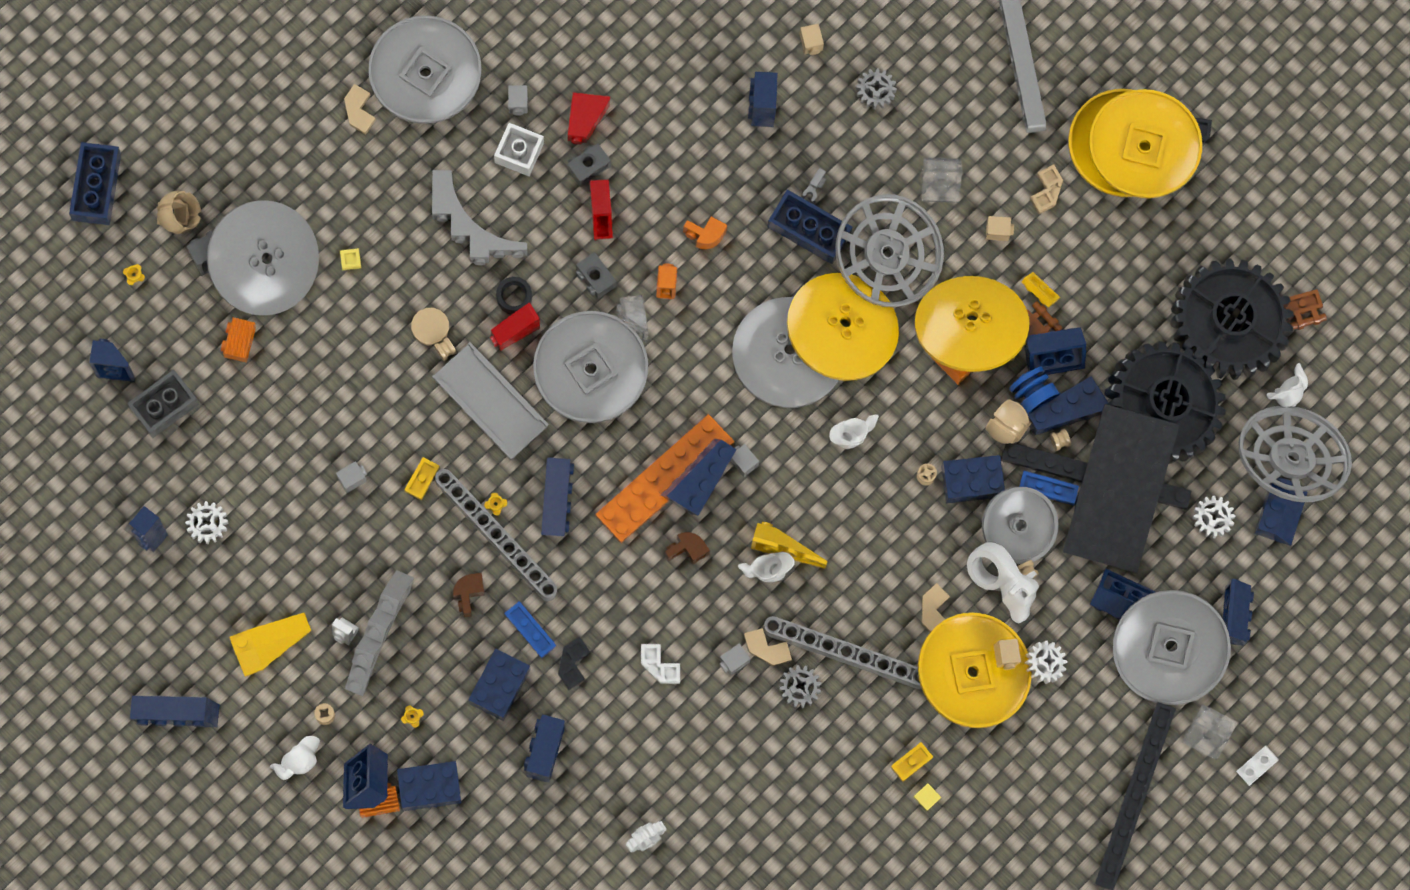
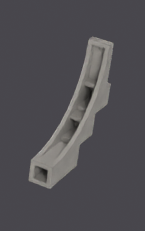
M433 170V219L439 222L451 219L452 241L460 244L470 241V263L485 265V263H489L490 255H493L495 258H503L504 255L522 258L523 255H527L526 242H515L499 238L482 229L468 216L457 199L453 186L452 170Z
M396 570L384 588L377 609L369 619L364 637L356 647L352 660L353 664L345 686L346 690L360 696L365 694L380 651L399 610L410 593L414 577Z

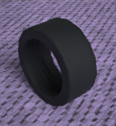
M513 276L500 282L496 291L498 306L502 311L514 314L526 304L531 303L532 290L527 281ZM512 285L520 286L525 291L523 303L518 306L506 304L503 299V292L507 287Z

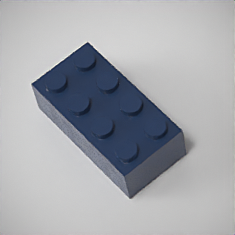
M81 142L69 211L72 221L110 225L121 160V151L118 146Z
M787 190L769 218L767 227L830 264L834 263L836 259V238L842 220ZM846 224L844 231L851 234L853 227ZM842 238L840 242V251L846 243V240Z

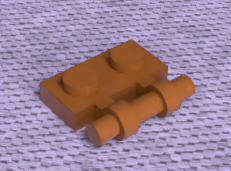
M1318 289L1289 297L1291 302L1285 309H1289L1294 313L1295 322L1289 323L1293 326V330H1301L1305 326L1312 324L1314 326L1319 325L1320 322L1327 320L1325 313L1318 315L1317 310L1323 308ZM1310 312L1311 317L1302 319L1301 314Z
M1038 301L1032 305L1036 310L1034 314L1027 309L1029 316L1028 336L1048 333L1051 329L1055 331L1063 329L1056 317L1053 318L1047 312V308L1044 305L1041 306ZM1041 316L1048 323L1045 327L1038 320Z

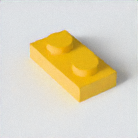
M1034 272L1022 280L1025 288L1037 296L1039 301L1048 308L1059 300L1060 296Z
M422 457L404 491L422 500L440 466Z
M920 742L891 765V768L900 780L904 782L933 759V756L923 743Z

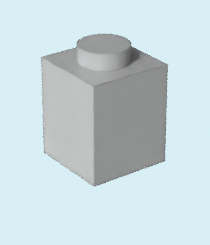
M527 85L508 86L509 113H513V115L528 113Z
M744 444L741 447L739 445L735 447L737 450L730 460L743 477L759 466V460Z
M356 461L336 472V476L346 493L367 482L365 477L367 475L366 470L362 465L358 466Z
M737 644L720 656L721 663L719 665L725 673L729 672L730 675H733L750 663V657L742 646Z

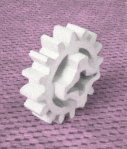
M1212 496L1211 500L1205 497L1204 503L1200 501L1197 504L1199 508L1196 507L1194 509V512L1197 514L1193 516V519L1197 520L1194 526L1201 527L1199 533L1205 531L1206 537L1212 534V537L1216 538L1217 534L1222 537L1224 531L1228 533L1231 530L1229 526L1234 525V522L1231 520L1235 518V515L1231 514L1234 508L1227 507L1229 501L1223 503V497L1216 500L1215 496ZM1214 505L1211 509H1205L1207 506ZM1212 514L1216 515V520L1212 519ZM1217 525L1222 526L1221 528L1214 529Z
M205 501L204 506L197 503V509L191 508L193 513L187 514V518L190 520L186 521L185 524L190 526L187 531L192 533V539L198 537L199 543L204 539L206 544H209L210 539L217 542V536L223 538L221 532H227V528L224 525L228 524V520L224 519L227 515L226 512L221 513L223 510L221 506L216 509L214 502L209 506L208 502ZM218 517L220 519L219 527L216 526V521L218 520ZM195 518L198 520L196 528L194 527ZM203 521H210L211 524L209 526L207 524L204 525Z
M1044 641L1042 644L1038 642L1035 646L1030 647V652L1026 654L1029 660L1025 661V664L1030 666L1027 672L1032 671L1031 678L1037 676V682H1041L1043 679L1045 684L1050 681L1055 682L1057 678L1063 676L1061 672L1066 671L1063 664L1067 663V660L1062 658L1066 654L1060 653L1061 647L1055 648L1054 642L1049 645L1048 641Z
M662 821L653 824L649 822L631 834L633 838L628 840L626 846L630 852H635L636 850L644 851L651 848L661 840L660 835L664 834L666 827Z

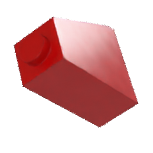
M573 92L568 141H571L573 144L587 143L610 107V96Z
M609 179L590 181L594 240L613 238Z
M528 303L492 328L491 337L489 338L493 346H498L501 351L539 330L540 318L531 303Z

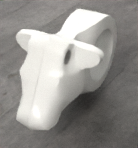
M986 542L977 547L970 554L967 561L968 574L978 586L986 590L1001 591L1002 601L1009 609L1012 620L1016 623L1025 621L1030 615V607L1036 598V592L1039 588L1037 581L1032 579L1037 573L1032 571L1027 575L1021 574L1011 555L999 544ZM982 557L990 559L996 565L999 576L990 574L984 568Z

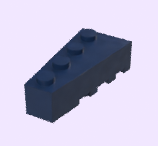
M1091 376L1028 414L1029 421L1031 422L1029 427L1034 435H1039L1066 425L1069 426L1076 422L1092 419L1102 414L1104 404H1107L1108 401Z
M714 439L661 496L690 514L699 516L737 449L721 439Z
M547 457L541 535L565 536V532L569 533L570 521H566L567 513L571 512V502H568V494H572L573 483L569 482L570 475L574 473V463H571V459Z
M145 506L141 508L124 528L145 551L149 549L154 552L168 536L160 518Z
M132 696L130 719L135 721L136 725L148 726V723H154L156 726H167L169 724L178 727L218 728L220 704L207 697Z

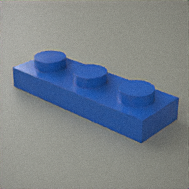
M1023 471L1019 487L1035 489L1044 494L1048 499L1073 506L1079 489L1078 485L1028 471Z
M520 601L504 613L541 659L556 647V644Z

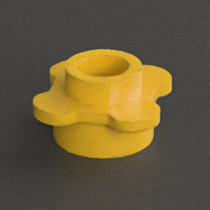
M139 264L129 266L123 270V274L127 277L128 285H134L135 282H142L145 279Z
M492 493L489 500L484 503L486 509L493 511L494 515H500L502 508L507 506V500L502 499L498 493Z
M408 705L405 708L404 716L401 717V721L403 724L408 723L412 727L417 728L420 725L419 720L423 717L424 713L421 709L417 710Z

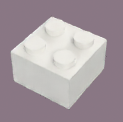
M508 123L494 155L495 163L530 177L544 145V136Z

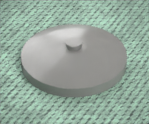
M1028 487L1008 488L993 497L987 505L982 518L983 537L985 542H992L1003 546L1016 564H1023L1029 560L1036 561L1051 549L1056 540L1058 516L1051 501L1041 492Z

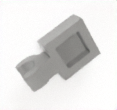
M821 168L818 169L810 185L804 190L803 199L807 194H811L813 198L810 203L813 204L816 201L817 189H822L827 180L825 179L826 171Z

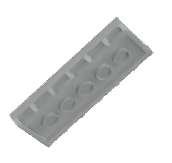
M471 342L432 376L436 383L510 460L514 459L549 426Z

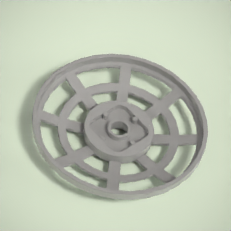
M883 194L863 200L847 213L837 233L836 258L843 278L857 295L875 305L900 307L916 302L933 288L942 270L944 247L936 223L924 208L906 197ZM881 201L898 203L894 214L878 213L875 215L872 214L869 204ZM905 206L917 213L928 227L918 232L909 221L901 217ZM862 208L866 219L857 226L853 235L844 231L849 219ZM890 219L892 221L889 229L879 231L875 220ZM900 223L905 226L912 235L904 238L900 233L896 232L898 224ZM868 224L872 235L865 241L858 238V235ZM932 234L935 245V265L924 262L922 238ZM841 238L850 242L852 266L844 269L840 254ZM914 242L917 244L918 259L909 257L908 245ZM855 245L864 248L865 259L858 263L855 256ZM884 247L890 249V257H886L883 254ZM906 264L915 267L911 276L904 280L900 271ZM870 266L876 272L874 282L867 278L861 269ZM921 269L932 272L927 284L914 295L908 285L917 278ZM856 272L863 282L873 287L871 297L862 293L848 276ZM883 275H893L898 284L892 286L881 285ZM901 289L907 299L897 302L879 301L880 290L897 291Z
M1282 406L1269 407L1254 414L1245 423L1238 442L1239 454L1246 471L1261 487L1276 496L1297 502L1320 501L1337 493L1348 479L1352 461L1347 442L1335 426L1310 410L1293 406L1287 408ZM1283 415V425L1269 428L1266 431L1257 423L1267 417ZM1291 416L1305 418L1318 425L1319 428L1312 434L1302 428L1291 426ZM1251 427L1259 436L1255 442L1253 452L1243 449L1245 437ZM1284 432V438L1276 443L1269 437L1274 433ZM1326 432L1337 443L1342 454L1341 456H1330L1328 449L1320 440ZM1292 433L1302 435L1308 438V440L1303 442L1292 438ZM1263 441L1271 448L1269 455L1259 454L1260 445ZM1314 444L1322 452L1323 458L1315 457L1311 449ZM1288 456L1294 457L1297 461L1290 460ZM1246 457L1255 460L1258 469L1266 478L1262 480L1253 471ZM1261 461L1270 462L1275 471L1269 474ZM1343 463L1344 469L1339 483L1335 485L1327 481L1331 473L1332 464ZM1315 465H1325V472L1322 477L1312 472ZM1282 475L1291 479L1293 486L1284 484L1276 479ZM1308 477L1316 483L1301 487L1299 479ZM1274 483L1281 488L1294 491L1296 495L1282 492L1269 484ZM1320 486L1331 490L1317 496H1304L1303 494L1304 491L1314 490Z

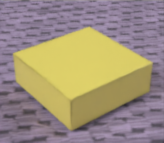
M359 248L340 251L342 271L361 268Z
M926 784L913 798L928 811L941 799V796L929 784Z

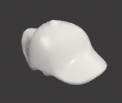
M1300 363L1295 366V376L1287 379L1280 388L1275 389V392L1267 393L1268 399H1276L1282 407L1286 408L1295 407L1301 401L1304 390L1308 386V379Z
M871 415L866 421L851 418L838 423L830 430V440L844 449H851L862 444L868 432L875 427L879 415Z
M778 552L759 556L751 565L741 563L738 565V568L743 571L746 577H758L764 582H776L785 577V574L794 566L795 561L789 553Z
M315 736L304 737L298 745L294 746L290 752L283 756L281 765L274 763L270 765V768L282 780L290 778L293 774L307 773L317 762L315 752L320 743L319 738Z

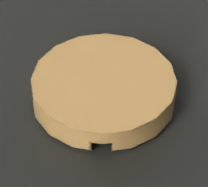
M425 308L413 317L411 330L414 338L419 343L432 346L436 343H441L447 337L449 321L441 310Z

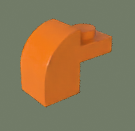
M711 216L704 229L687 220L683 227V232L688 238L692 240L697 239V248L711 249L721 242L727 232L728 225Z

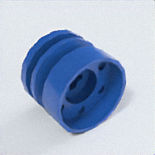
M1038 367L1024 373L1009 387L1011 393L1017 392L1014 396L1015 399L1025 397L1020 405L1024 407L1027 414L1060 395L1054 383L1044 385L1049 376L1047 374L1041 376L1045 372L1043 367Z

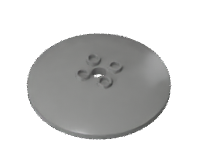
M415 16L394 24L377 40L370 55L369 80L378 101L393 115L413 123H436L455 116L471 102L481 80V59L474 41L455 23L435 16ZM425 68L431 71L430 75L426 77L420 74L421 70Z
M252 201L234 208L220 220L209 241L207 265L215 289L231 306L249 314L273 315L290 309L308 293L318 271L319 251L311 227L299 213L278 202ZM264 253L270 255V261L267 264H264L261 259Z
M794 297L775 298L758 305L750 311L736 331L732 348L734 368L743 386L759 400L781 408H798L813 404L824 398L839 381L823 376L811 369L800 359L796 352L787 354L784 351L786 346H792L787 331V314Z
M583 311L560 319L542 336L534 355V378L543 399L560 415L584 423L604 422L623 414L638 400L647 381L648 358L639 335L626 322L608 313ZM588 365H594L596 371L589 374L585 368Z
M1179 590L1155 592L1136 601L1121 617L1113 639L1115 665L1124 682L1141 697L1165 705L1189 703L1209 693L1223 677L1231 652L1229 632L1218 611L1201 597ZM1168 641H1175L1177 647L1174 650H1168L1166 643Z

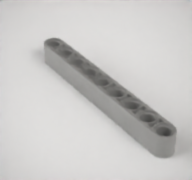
M998 0L1026 132L1046 131V120L1021 1Z
M439 470L435 476L438 488L543 600H554L557 596L556 584L449 470ZM442 476H447L450 478V480L447 483H441L439 481V479ZM455 490L463 492L460 497H454L452 493ZM471 503L476 507L473 511H467L465 506ZM485 517L489 521L485 525H480L478 520ZM494 531H498L502 535L498 539H493L491 534ZM507 545H512L515 549L511 553H506L504 548ZM520 559H525L528 563L526 566L520 567L517 565V562ZM533 573H538L541 577L539 580L533 581L530 579V576ZM546 587H551L554 592L551 595H546L543 593V590Z
M769 617L764 623V633L771 638L787 642L788 644L907 686L921 689L920 683L916 682L914 678L915 675H918L917 666L778 617ZM769 623H775L778 626V629L776 631H771L768 629L767 625ZM793 629L796 632V636L788 637L786 631ZM812 636L814 643L807 644L804 641V637ZM829 642L832 644L833 649L825 650L822 644ZM849 649L851 655L844 657L841 654V650ZM861 655L868 656L870 661L868 663H862L859 660V657ZM883 661L888 665V668L881 670L877 664ZM903 668L906 671V675L899 676L896 673V669Z

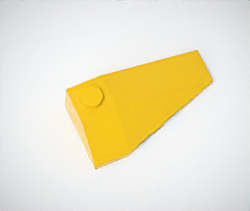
M767 522L757 523L751 549L768 554L787 552L794 558V561L826 568L827 560L773 527L772 524Z
M301 613L248 629L229 638L243 674L246 677L268 667L272 661L279 658L288 648L295 645L311 632V628L305 613Z

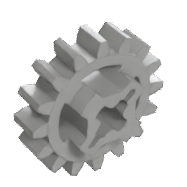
M879 68L874 73L869 69L868 75L862 73V78H858V85H856V90H858L857 97H862L860 102H867V108L873 105L875 110L877 105L881 109L884 108V103L889 106L890 99L894 100L895 98L893 93L897 91V88L894 87L896 81H891L892 75L886 76V70L879 73Z
M797 665L795 671L791 667L789 668L790 674L783 673L785 680L780 679V684L784 686L780 687L779 691H784L782 699L787 697V704L794 702L795 708L798 704H801V707L804 708L805 703L809 706L812 705L811 699L817 701L818 697L815 694L821 693V690L817 687H820L822 683L816 681L819 675L813 676V669L808 672L807 666H804L803 670H801L799 665ZM799 674L805 675L807 678L800 677ZM791 678L793 686L788 689L787 684ZM797 683L805 685L803 690L797 689ZM813 684V692L810 695L808 687ZM797 695L800 696L802 699H797L793 696Z

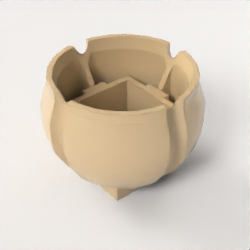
M172 191L158 202L157 224L169 232L175 234L187 233L195 228L201 220V217L198 216V213L201 212L200 204L190 192Z
M1009 399L993 414L995 418L989 420L986 431L995 441L1005 444L1015 443L1022 438L1031 422L1024 407L1018 402Z

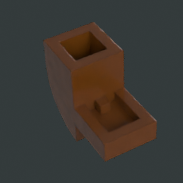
M683 532L677 535L678 544L674 542L666 547L667 550L664 556L669 562L685 552L692 564H695L710 554V550L700 536L691 532Z
M482 573L465 575L454 586V600L462 599L458 601L459 612H463L464 617H471L469 598L485 596Z

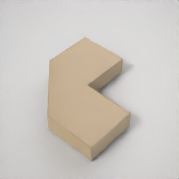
M354 84L344 98L350 126L366 135L376 121L375 117L362 110V107L371 95Z
M1054 164L1037 173L1045 190L1031 196L1030 200L1038 214L1055 207L1063 179Z
M937 583L922 597V625L929 632L946 620L937 609L950 598Z
M763 628L744 633L748 651L755 657L757 656L772 666L792 661L787 642L768 646Z

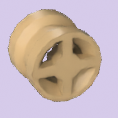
M447 337L443 339L442 343L434 345L435 350L443 361L447 360L448 356L457 353Z
M1065 428L1061 429L1058 433H1050V440L1055 451H1059L1064 446H1071V440Z
M932 464L921 465L917 472L918 482L925 486L931 485L937 475L936 468Z
M1032 560L1017 566L1023 575H1027L1032 571L1037 573L1034 577L1039 575L1038 571L1033 567L1034 563Z
M323 703L316 707L315 718L319 724L329 725L334 721L335 713L329 704Z

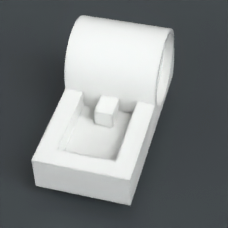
M343 617L340 620L336 618L332 624L334 639L340 644L346 643L350 645L359 627Z
M1265 745L1236 772L1250 786L1279 759Z

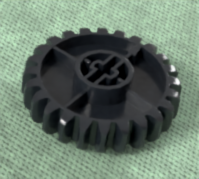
M1227 258L1222 267L1216 260L1211 261L1208 270L1203 266L1198 267L1195 271V276L1189 275L1185 278L1184 287H1180L1175 294L1177 301L1173 302L1171 306V312L1175 316L1172 317L1170 325L1178 329L1173 336L1174 341H1184L1180 352L1187 348H1192V358L1200 359L1204 357L1203 367L1209 369L1213 367L1216 369V376L1220 379L1223 378L1226 371H1229L1232 380H1237L1242 371L1248 378L1254 376L1256 369L1261 372L1266 371L1270 362L1275 363L1281 357L1280 351H1284L1289 344L1287 337L1293 332V326L1289 322L1293 319L1294 313L1289 309H1285L1291 300L1288 296L1280 297L1284 286L1281 283L1271 284L1274 278L1271 272L1265 276L1260 275L1262 268L1258 264L1252 270L1248 269L1247 260H1241L1238 267H1235L1234 261L1231 258ZM1224 306H1227V307L1224 309L1223 313L1221 314V316L1219 317V320H1218L1217 317L1219 316V314H1220V312L1222 311L1223 307H1224ZM1236 308L1239 309L1241 312L1228 330L1225 329L1223 326ZM1246 318L1247 321L1245 322L1244 326L1242 327L1240 332H1237Z
M1158 341L1153 346L1146 343L1140 346L1138 350H1131L1126 354L1125 359L1117 362L1115 365L1116 371L1108 377V382L1111 386L1105 389L1104 395L1112 399L1107 405L1179 424L1169 464H1173L1178 459L1184 462L1193 455L1202 453L1205 450V446L1214 442L1216 438L1214 433L1222 428V423L1218 419L1226 413V410L1218 406V404L1226 400L1225 394L1218 393L1216 390L1222 385L1221 380H1212L1211 378L1215 369L1213 367L1210 369L1203 367L1204 357L1194 359L1192 358V348H1187L1180 352L1179 343L1173 342L1167 347L1164 341Z

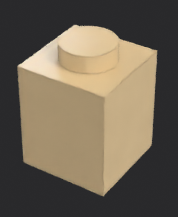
M819 24L800 27V38L804 54L816 55L823 51L824 43Z
M988 216L986 240L1008 241L1010 235L1014 234V224H1011V217Z
M1018 639L999 640L994 644L997 667H1003L1004 670L1014 669L1021 662Z

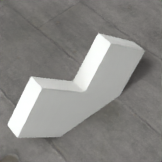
M641 644V665L660 684H680V663H661V644Z

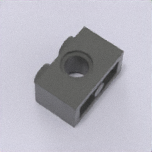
M598 143L594 146H588L583 151L584 153L579 156L575 155L568 161L567 170L580 187L611 167L610 158ZM585 161H591L593 165L587 167L584 166L583 163Z
M595 252L576 264L577 271L575 273L580 281L584 280L588 285L586 288L591 296L595 295L597 299H600L617 287V281ZM595 273L598 274L600 278L597 280H592L590 278V275Z

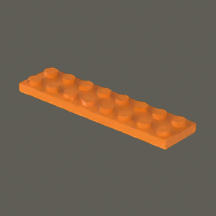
M708 414L600 509L595 516L620 543L624 542L669 502L661 494L672 485V482L698 458L697 456L714 439H721L731 446L735 441Z

